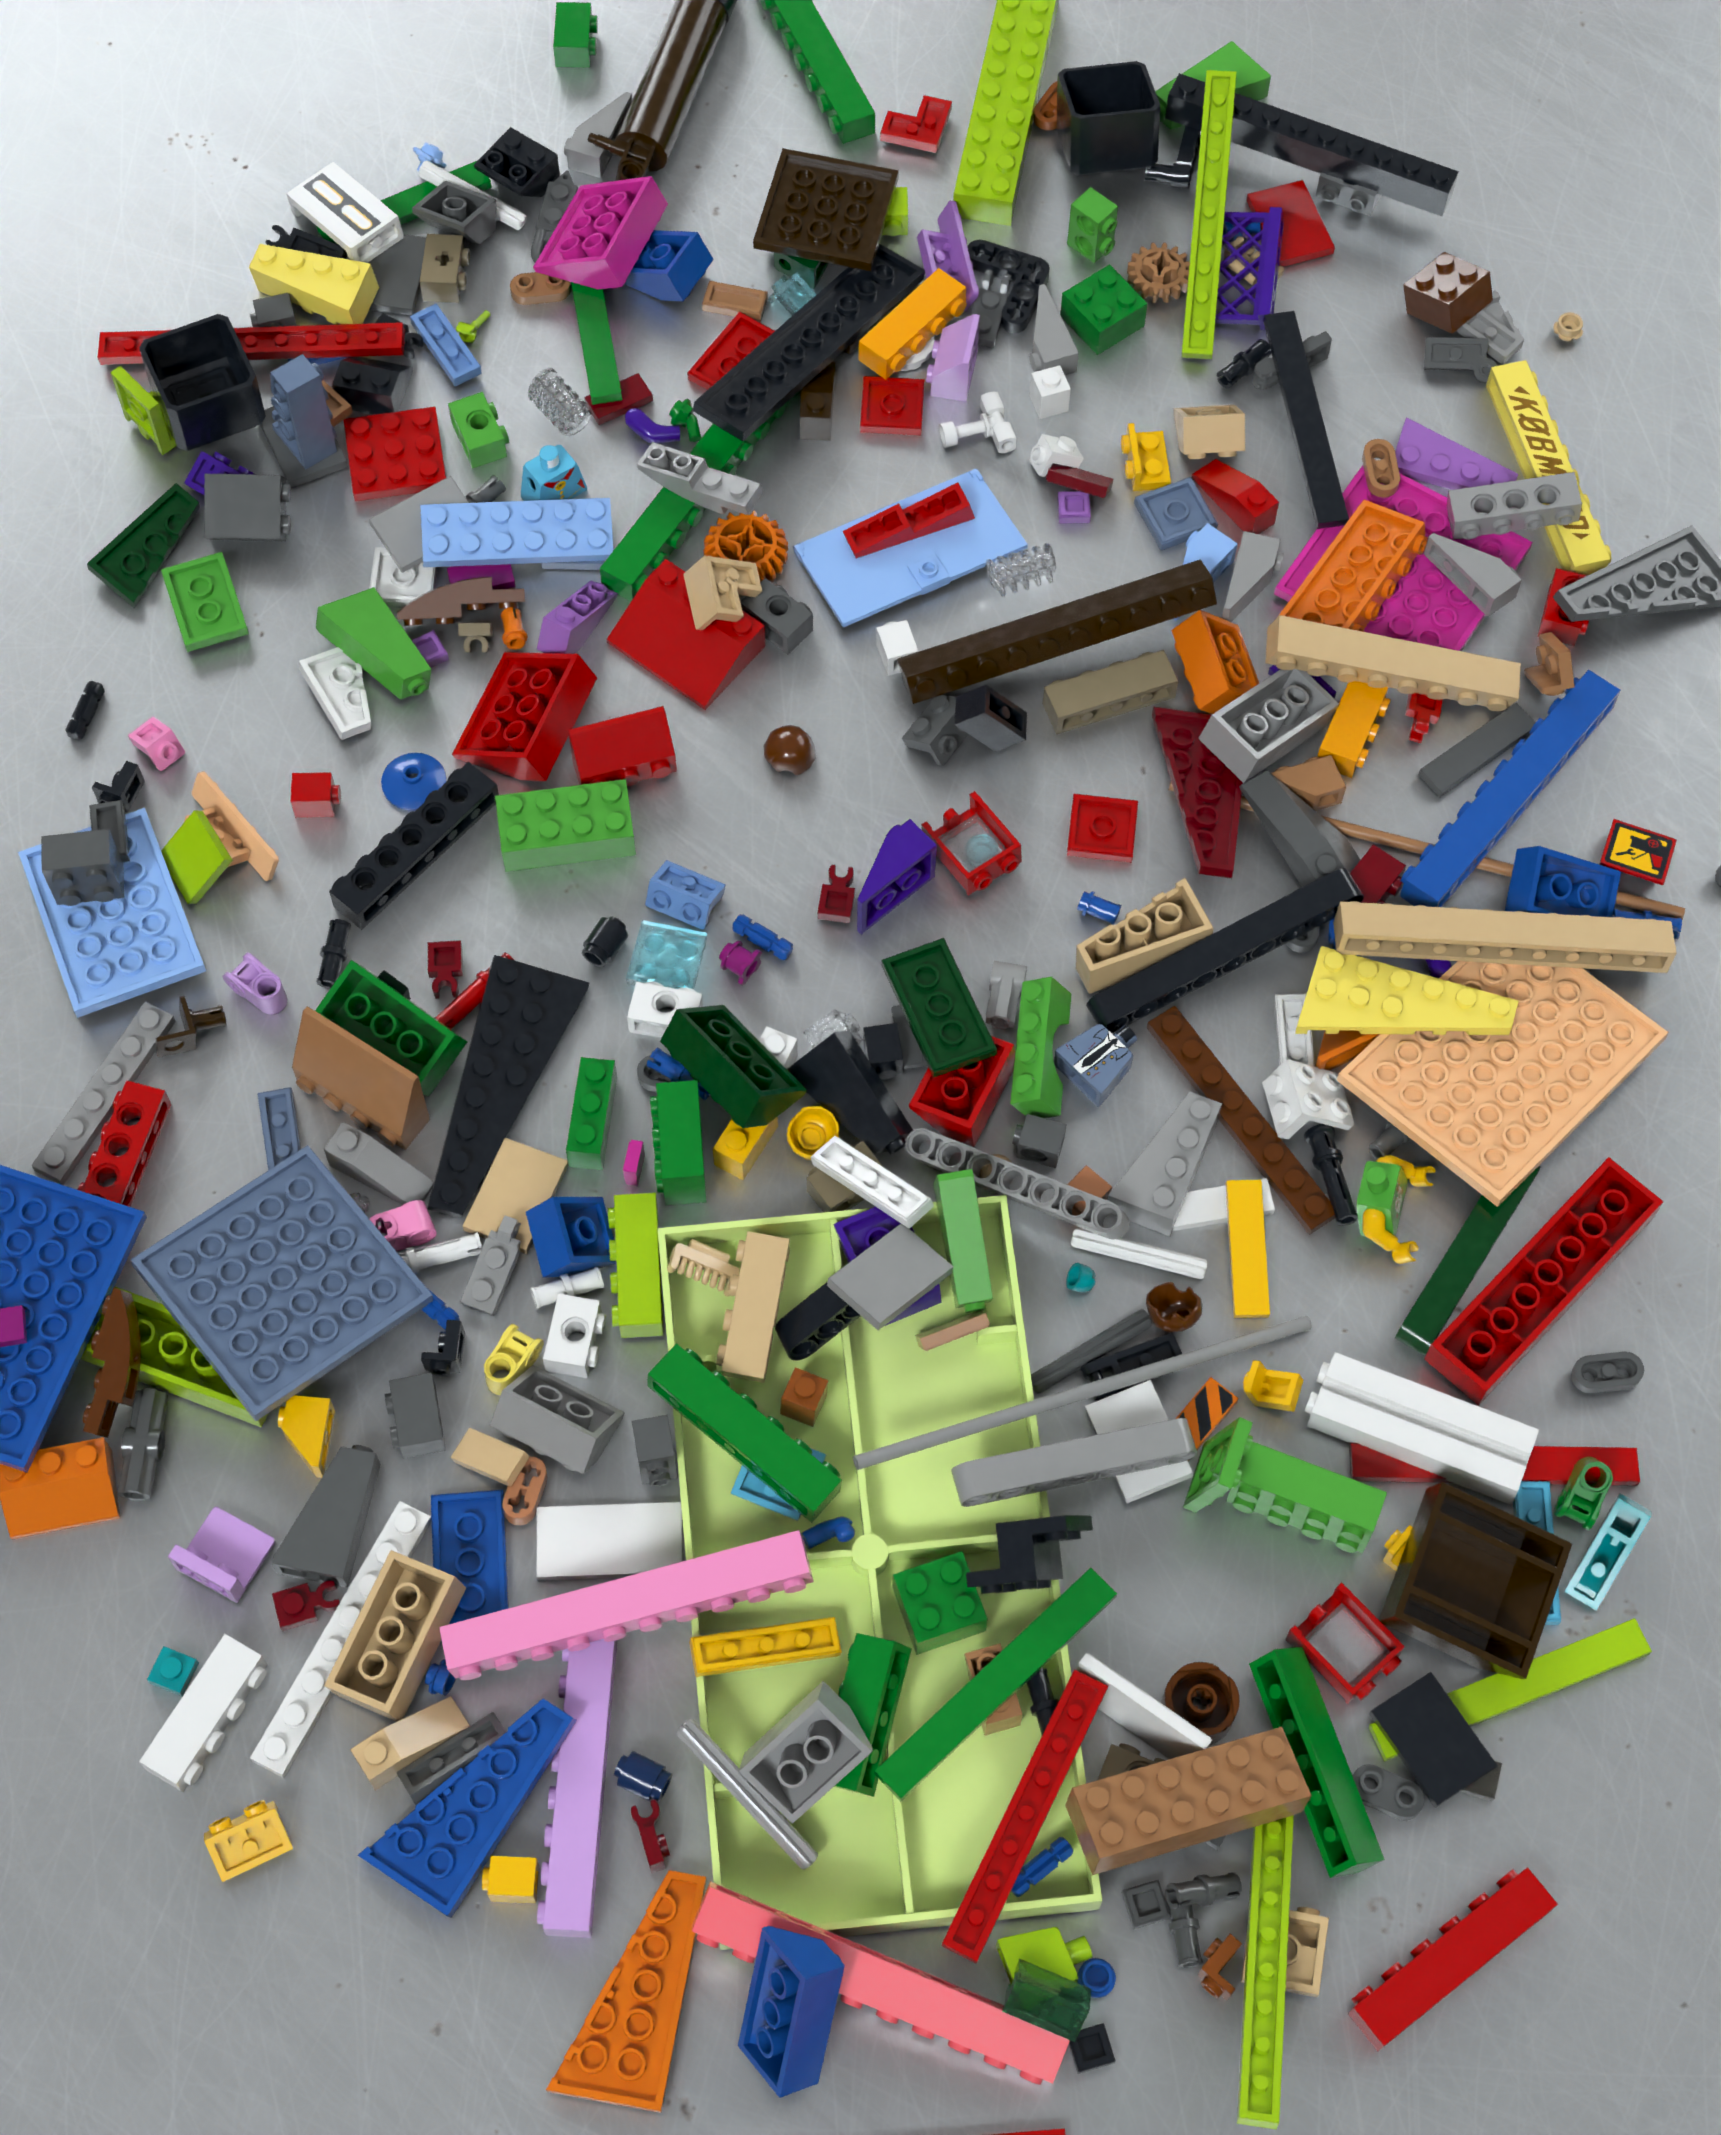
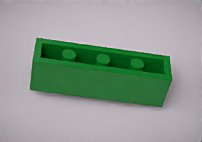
M856 1633L854 1643L848 1652L849 1663L845 1678L840 1684L838 1695L850 1706L873 1751L834 1787L874 1797L878 1783V1777L874 1774V1771L884 1760L912 1648L895 1641Z

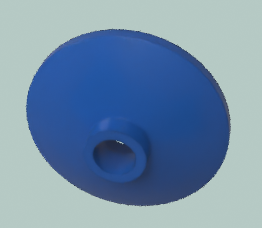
M408 753L395 758L387 765L381 779L382 790L386 799L397 808L408 811H416L432 791L438 790L447 782L446 773L441 763L434 757L424 753ZM418 774L415 778H408L409 775Z

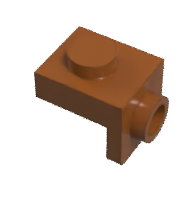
M1231 1933L1223 1942L1217 1937L1203 1954L1208 1961L1198 1973V1976L1202 1979L1201 1986L1216 1999L1222 1996L1225 2000H1228L1236 1990L1219 1974L1242 1945Z

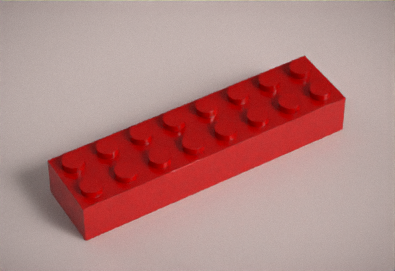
M1608 1157L1431 1344L1424 1360L1479 1406L1651 1222L1664 1201Z

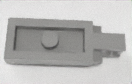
M505 1215L498 1232L490 1231L461 1298V1304L493 1316L496 1314L521 1252L519 1250L521 1241L515 1239L521 1225L518 1220Z

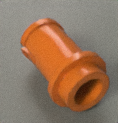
M513 607L506 608L501 612L504 628L502 640L509 649L517 650L524 647L528 638L527 632L523 630L521 611L516 608L514 617Z

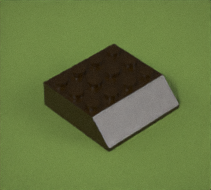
M1441 1482L1426 1488L1379 1621L1473 1667L1519 1679H1526L1572 1543L1447 1483Z

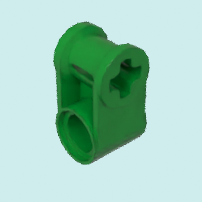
M1584 1457L1577 1461L1565 1488L1557 1499L1554 1515L1559 1518L1566 1516L1581 1523L1583 1529L1590 1530L1598 1518L1601 1505L1612 1484L1613 1477L1610 1468L1593 1457ZM1591 1467H1599L1601 1474L1598 1481L1587 1484L1585 1481L1587 1470ZM1575 1505L1583 1509V1511H1580L1572 1506Z

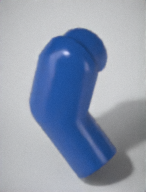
M840 1516L821 1522L802 1532L801 1535L806 1547L811 1549L834 1537H837L839 1542H847L854 1537L855 1530L851 1526L852 1521L849 1518Z

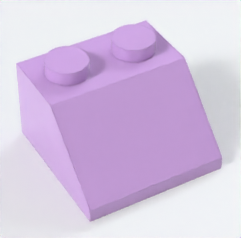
M973 314L943 328L940 341H934L932 358L935 359V364H929L926 376V383H931V396L967 402L978 354L980 315Z

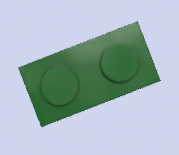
M556 2L553 43L555 67L590 68L591 56H596V37H592V33H598V16L592 15L591 3Z

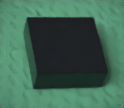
M1104 2023L1068 2033L1071 2039L1069 2047L1077 2074L1116 2062Z

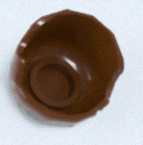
M785 725L770 732L763 745L766 761L779 773L785 770L792 772L794 775H800L812 766L816 758L815 746L811 737L802 728L794 725Z
M1166 1282L1154 1287L1147 1294L1146 1306L1153 1324L1163 1331H1185L1193 1327L1202 1315L1203 1304L1201 1298L1193 1292L1191 1287H1188L1186 1291H1180L1173 1282Z

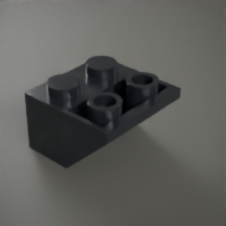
M512 127L474 164V169L520 196L543 197L546 193L548 182H554L560 176L558 155Z

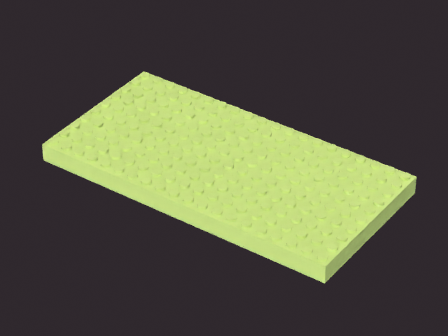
M1006 1195L977 1198L993 1300L985 1303L986 1309L982 1310L987 1314L990 1322L989 1327L928 1351L919 1347L915 1337L916 1334L973 1313H965L964 1307H955L949 1275L939 1283L942 1303L886 1325L880 1330H877L860 1316L816 1352L802 1360L795 1361L788 1357L775 1331V1327H773V1341L765 1382L761 1383L724 1376L729 1381L731 1389L739 1395L741 1393L748 1395L756 1403L757 1410L765 1417L772 1416L783 1425L784 1432L793 1440L798 1438L811 1449L826 1454L824 1461L833 1465L840 1473L839 1478L842 1479L840 1492L812 1523L802 1514L799 1520L796 1521L732 1495L731 1491L742 1465L673 1408L686 1560L798 1530L802 1533L821 1522L840 1516L849 1518L852 1521L851 1526L855 1530L854 1537L847 1542H839L837 1537H834L811 1549H808L805 1545L814 1582L806 1584L805 1589L794 1593H785L784 1590L771 1593L770 1598L756 1603H750L748 1600L734 1603L732 1609L724 1612L704 1611L698 1613V1617L691 1620L692 1637L835 1617L842 1650L841 1655L838 1657L696 1677L700 1727L738 1768H740L744 1753L822 1681L838 1695L840 1684L845 1678L849 1663L848 1652L854 1643L856 1633L895 1641L912 1648L884 1762L970 1681L964 1656L965 1653L1000 1643L1003 1650L1061 1596L1059 1579L1051 1580V1588L1017 1590L1007 1593L981 1594V1587H976L988 1618L986 1631L916 1655L892 1589L893 1574L961 1551L964 1554L970 1572L1000 1569L996 1523L1050 1517L1047 1491L963 1507L960 1504L951 1472L953 1467L964 1462L1040 1447L1036 1415L860 1470L856 1469L853 1461V1456L1034 1400ZM933 1202L934 1207L918 1220L912 1228L918 1237L947 1261L937 1204ZM871 1208L657 1228L668 1352L676 1343L684 1350L690 1348L702 1359L703 1366L711 1372L716 1370L722 1374V1366L716 1365L719 1345H726L729 1331L723 1330L726 1309L733 1310L735 1296H725L724 1290L718 1291L717 1286L720 1277H718L715 1288L709 1286L712 1274H710L708 1283L706 1285L702 1284L701 1280L704 1270L699 1281L693 1279L696 1267L692 1277H686L688 1264H686L685 1272L682 1275L678 1274V1268L673 1273L668 1272L667 1267L672 1249L677 1243L687 1246L691 1239L699 1241L729 1254L730 1259L728 1263L740 1269L742 1262L736 1261V1253L739 1240L746 1241L747 1231L789 1238L790 1254L788 1262H785V1279L783 1290L779 1295L777 1323L782 1317L828 1282L829 1277L848 1264L833 1224ZM795 1367L828 1380L827 1396L813 1427L780 1414L781 1398ZM1065 1645L1042 1667L1044 1669L1047 1668V1675L1054 1699L1060 1700L1072 1675L1068 1645ZM1027 1682L1016 1692L1023 1714L1020 1726L984 1735L981 1725L901 1802L878 1779L874 1797L833 1787L793 1824L786 1819L818 1853L815 1862L804 1870L790 1858L704 1765L714 1883L841 1937L950 1926L1042 1737L1037 1717L1032 1716L1030 1710L1033 1703ZM1081 1746L1024 1865L1045 1848L1049 1850L1050 1844L1059 1837H1064L1072 1846L1073 1854L1063 1863L1059 1861L1058 1867L1037 1884H1030L1029 1890L1022 1896L1016 1897L1011 1892L998 1920L1099 1910L1101 1906L1102 1895L1099 1874L1092 1875L1065 1806L1072 1787L1086 1784ZM719 1943L720 1950L732 1949Z

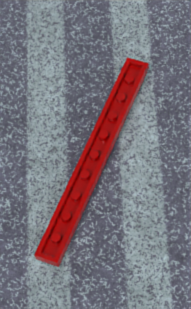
M403 322L234 328L248 360L294 359L302 354L306 358L404 354L405 328ZM170 330L100 332L97 356L100 365L143 364L139 350L143 340Z

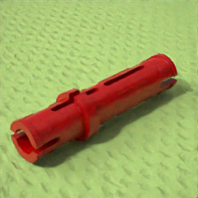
M504 952V953L502 954V956H501V957H504V958H508V959L514 960V959H513L508 953H506V952ZM490 967L486 971L481 970L476 974L477 979L434 1018L452 1030L481 1003Z

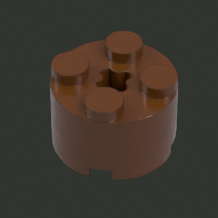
M1193 1662L1181 1667L1170 1678L1161 1703L1211 1737L1210 1745L1226 1736L1237 1715L1240 1702L1238 1688L1230 1676L1228 1677L1219 1667L1208 1662ZM1200 1699L1201 1705H1206L1205 1710H1200L1197 1705H1193L1194 1700Z

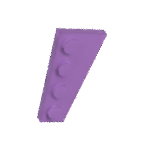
M1406 417L1395 450L1399 473L1410 479L1450 490L1517 481V473Z

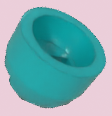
M1078 1262L1074 1263L1067 1274V1288L1082 1293L1092 1290L1096 1284L1095 1272L1087 1265Z

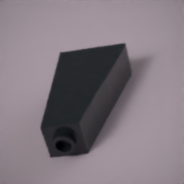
M850 1030L834 1032L787 1068L805 1087L807 1094L823 1108L832 1112L836 1120L857 1139L864 1141L874 1154L888 1151L891 1155L906 1146L905 1139L913 1129Z

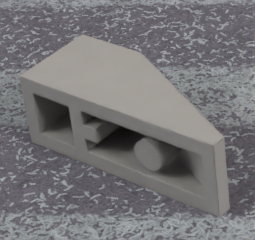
M625 92L576 128L572 138H568L564 146V155L567 156L568 169L602 178L613 154L588 142V136L590 133L615 140L632 102V93Z
M1039 285L1032 353L1029 354L1030 365L1033 371H1041L1060 365L1064 375L1077 372L1079 352L1046 285Z
M1246 531L1243 532L1222 619L1232 622L1271 582L1273 570L1280 572L1284 553L1278 552L1281 539Z
M1435 533L1428 537L1424 555L1487 617L1516 598L1522 579L1512 567H1508L1500 558Z
M344 1122L341 1123L324 1148L330 1167L402 1205L415 1200L425 1201L432 1190L433 1180L371 1136Z

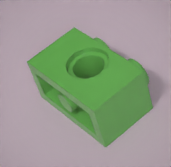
M483 392L448 403L451 423L472 469L507 457L505 444L509 443L508 434L504 425L498 426L496 420L499 418L493 402H487Z

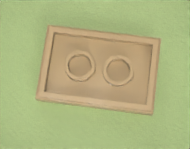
M504 1138L462 1226L463 1230L471 1234L478 1232L479 1237L486 1239L491 1230L498 1232L500 1224L506 1215L521 1223L515 1239L521 1241L519 1250L524 1254H528L533 1239L526 1211L555 1196L569 1166L568 1160Z

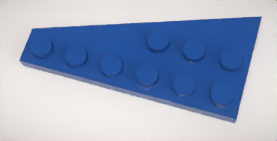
M543 1698L508 1727V1731L498 1740L482 1749L473 1761L466 1767L456 1771L415 1806V1810L398 1824L392 1825L384 1832L385 1835L371 1847H366L358 1856L447 1917L452 1918L577 1720Z

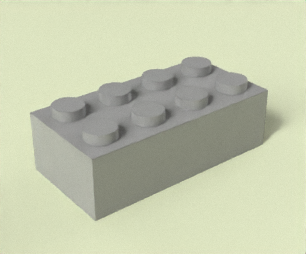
M1280 669L1212 714L1198 739L1245 783L1324 729L1338 708L1339 703L1306 671Z

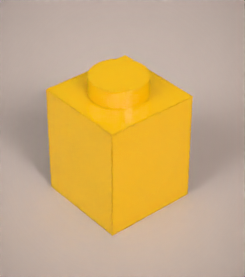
M491 1856L490 1867H484L482 1873V1890L488 1891L487 1895L490 1901L536 1904L539 1878L537 1858Z

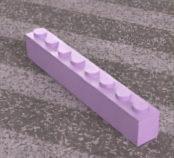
M601 1639L590 1642V1646L583 1650L569 1651L568 1648L562 1650V1661L568 1662L567 1676L560 1675L559 1698H564L563 1711L577 1721L552 1759V1772H557L556 1786H550L548 1795V1809H554L553 1824H546L544 1846L550 1847L549 1862L542 1863L541 1885L547 1886L546 1899L545 1901L539 1900L537 1911V1924H543L546 1936L592 1937L618 1640L607 1642Z

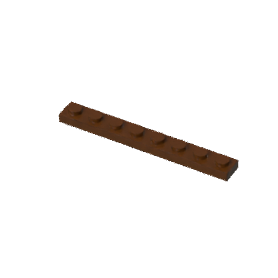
M1173 1006L1147 1023V1029L1197 1093L1222 1103L1219 1121L1263 1177L1267 1178L1268 1183L1307 1233L1310 1235L1335 1219L1330 1200L1281 1138L1277 1136V1133L1177 1007Z

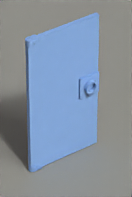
M976 468L793 546L797 558L804 565L843 628L920 594L924 595L950 584V581L1028 548V544ZM957 482L959 483L971 506L975 519L855 558L844 536V530L898 503L902 509H905Z

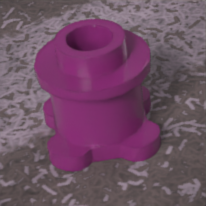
M736 941L733 944L728 943L722 949L719 955L721 960L720 967L723 970L729 969L738 975V983L743 986L759 968L762 952L756 949L751 953L742 947L743 943L741 941Z

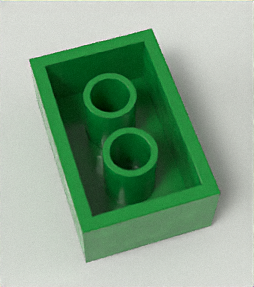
M698 1080L656 1083L657 1096H650L653 1122L652 1137L655 1154L654 1169L657 1194H664L665 1206L707 1203Z

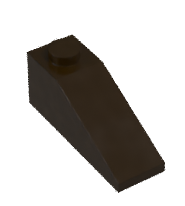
M831 362L802 388L800 439L831 441L836 362Z

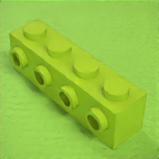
M656 1193L614 1195V1208H608L609 1229L615 1228L616 1240H609L610 1261L617 1262V1272L610 1273L611 1293H618V1305H612L613 1327L619 1326L621 1338L663 1336Z

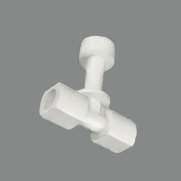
M988 392L980 396L982 413L980 414L979 421L955 426L953 421L939 424V434L944 448L957 445L958 438L983 433L985 438L992 436L998 453H1007L1016 449L1017 438L1011 423L1005 422L1003 419L1004 406L998 392Z

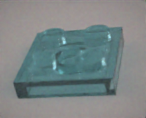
M642 920L626 976L627 984L635 986L636 982L646 983L653 981L662 984L664 987L674 989L686 987L694 990L707 943V933Z

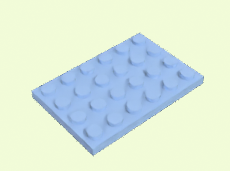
M145 808L125 814L130 861L123 862L124 898H116L108 902H81L73 906L57 905L42 873L41 844L18 852L77 1018L206 972ZM91 827L82 829L77 832L91 831Z

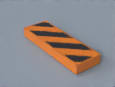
M1210 1377L1175 1418L1187 1419L1197 1451L1238 1403L1239 1398Z

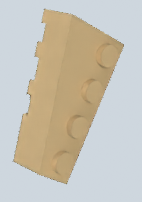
M747 1231L746 1241L739 1240L736 1261L742 1262L740 1274H733L729 1291L730 1296H735L733 1310L726 1309L723 1330L729 1331L726 1345H719L716 1365L722 1366L721 1372L723 1376L761 1383L765 1382L773 1341V1327H775L779 1310V1295L783 1290L785 1279V1262H788L790 1254L789 1238Z

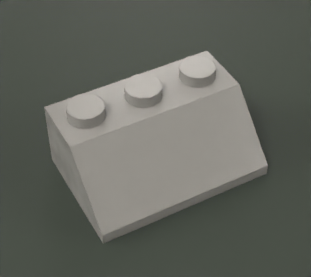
M532 1365L502 1390L490 1426L501 1431L505 1437L516 1439L530 1446L536 1453L547 1455L557 1460L568 1470L584 1474L600 1458L622 1421L625 1412Z
M822 1681L744 1753L738 1772L793 1824L872 1753L873 1748L850 1706Z

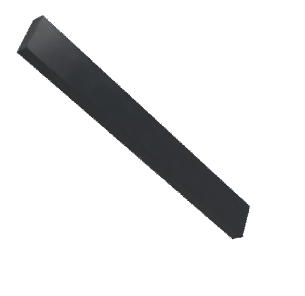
M1295 311L1264 315L1263 322L1316 528L1344 526L1349 517Z

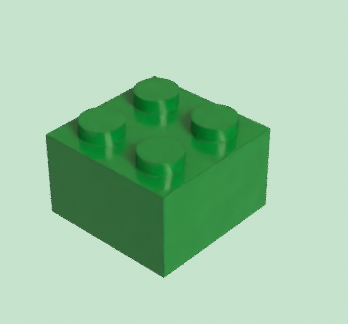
M1109 264L1062 293L1060 315L1096 355H1099L1145 326L1148 303Z
M962 1551L893 1574L892 1589L916 1655L986 1631L988 1618L976 1587L967 1588L966 1572H970Z

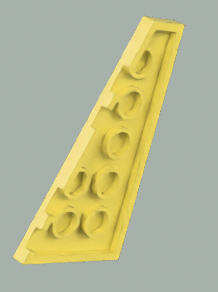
M1321 946L1295 1034H1307L1308 1030H1325V1034H1338L1339 1030L1359 1031L1361 1034L1414 1035L1415 1031H1432L1433 1035H1446L1447 1031H1465L1468 1035H1509L1519 1001L1360 956L1340 954L1335 949Z

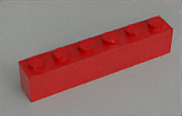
M1528 1867L1519 1874L1512 1869L1496 1883L1500 1890L1491 1897L1485 1892L1467 1906L1472 1911L1462 1920L1455 1915L1439 1928L1443 1936L1433 1944L1428 1938L1410 1952L1414 1958L1404 1967L1399 1962L1395 1963L1381 1975L1385 1981L1381 1986L1373 1991L1370 1985H1368L1351 1999L1356 2006L1351 2009L1348 2015L1377 2051H1380L1558 1905Z

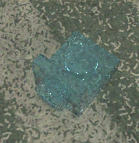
M796 272L789 279L785 275L782 276L771 287L774 293L768 300L772 304L778 299L793 316L817 294Z

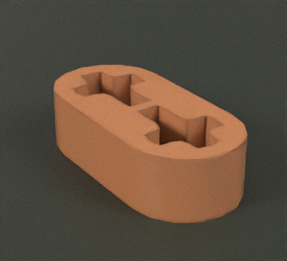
M529 1457L513 1485L507 1487L502 1503L504 1515L508 1522L513 1525L521 1526L532 1521L546 1487L548 1478L546 1466L537 1457ZM531 1469H536L537 1476H533L529 1486H525V1474H529ZM521 1496H525L524 1501L527 1509L523 1508L519 1513H514L512 1505H518Z

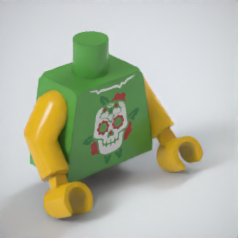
M1386 1155L1378 1158L1376 1162L1367 1161L1365 1164L1356 1204L1360 1236H1366L1388 1252L1392 1250L1393 1260L1398 1264L1414 1262L1416 1259L1410 1253L1419 1250L1416 1242L1398 1243V1238L1396 1237L1408 1185L1407 1179L1410 1180L1411 1185L1414 1187H1430L1433 1184L1427 1181L1426 1173H1435L1436 1170L1432 1166H1414L1412 1163L1398 1157Z

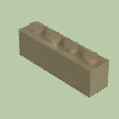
M1164 650L1155 653L1146 652L1138 658L1129 661H1117L1103 669L1096 671L1088 670L1074 678L1053 681L1048 686H1044L1042 704L1057 735L1176 697L1178 679Z

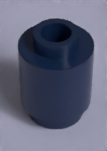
M632 1751L629 1757L623 1755L614 1771V1776L618 1777L617 1786L648 1801L653 1798L660 1802L672 1779V1773L665 1770L666 1766L635 1751Z

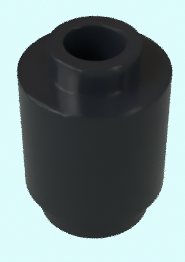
M613 916L600 918L583 943L582 955L584 958L598 967H604L606 963H610L628 938L625 924Z

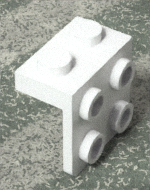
M1286 1059L1262 1082L1278 1137L1289 1140L1309 1120L1344 1130H1349L1354 1126L1344 1087L1337 1081L1338 1074L1336 1072Z

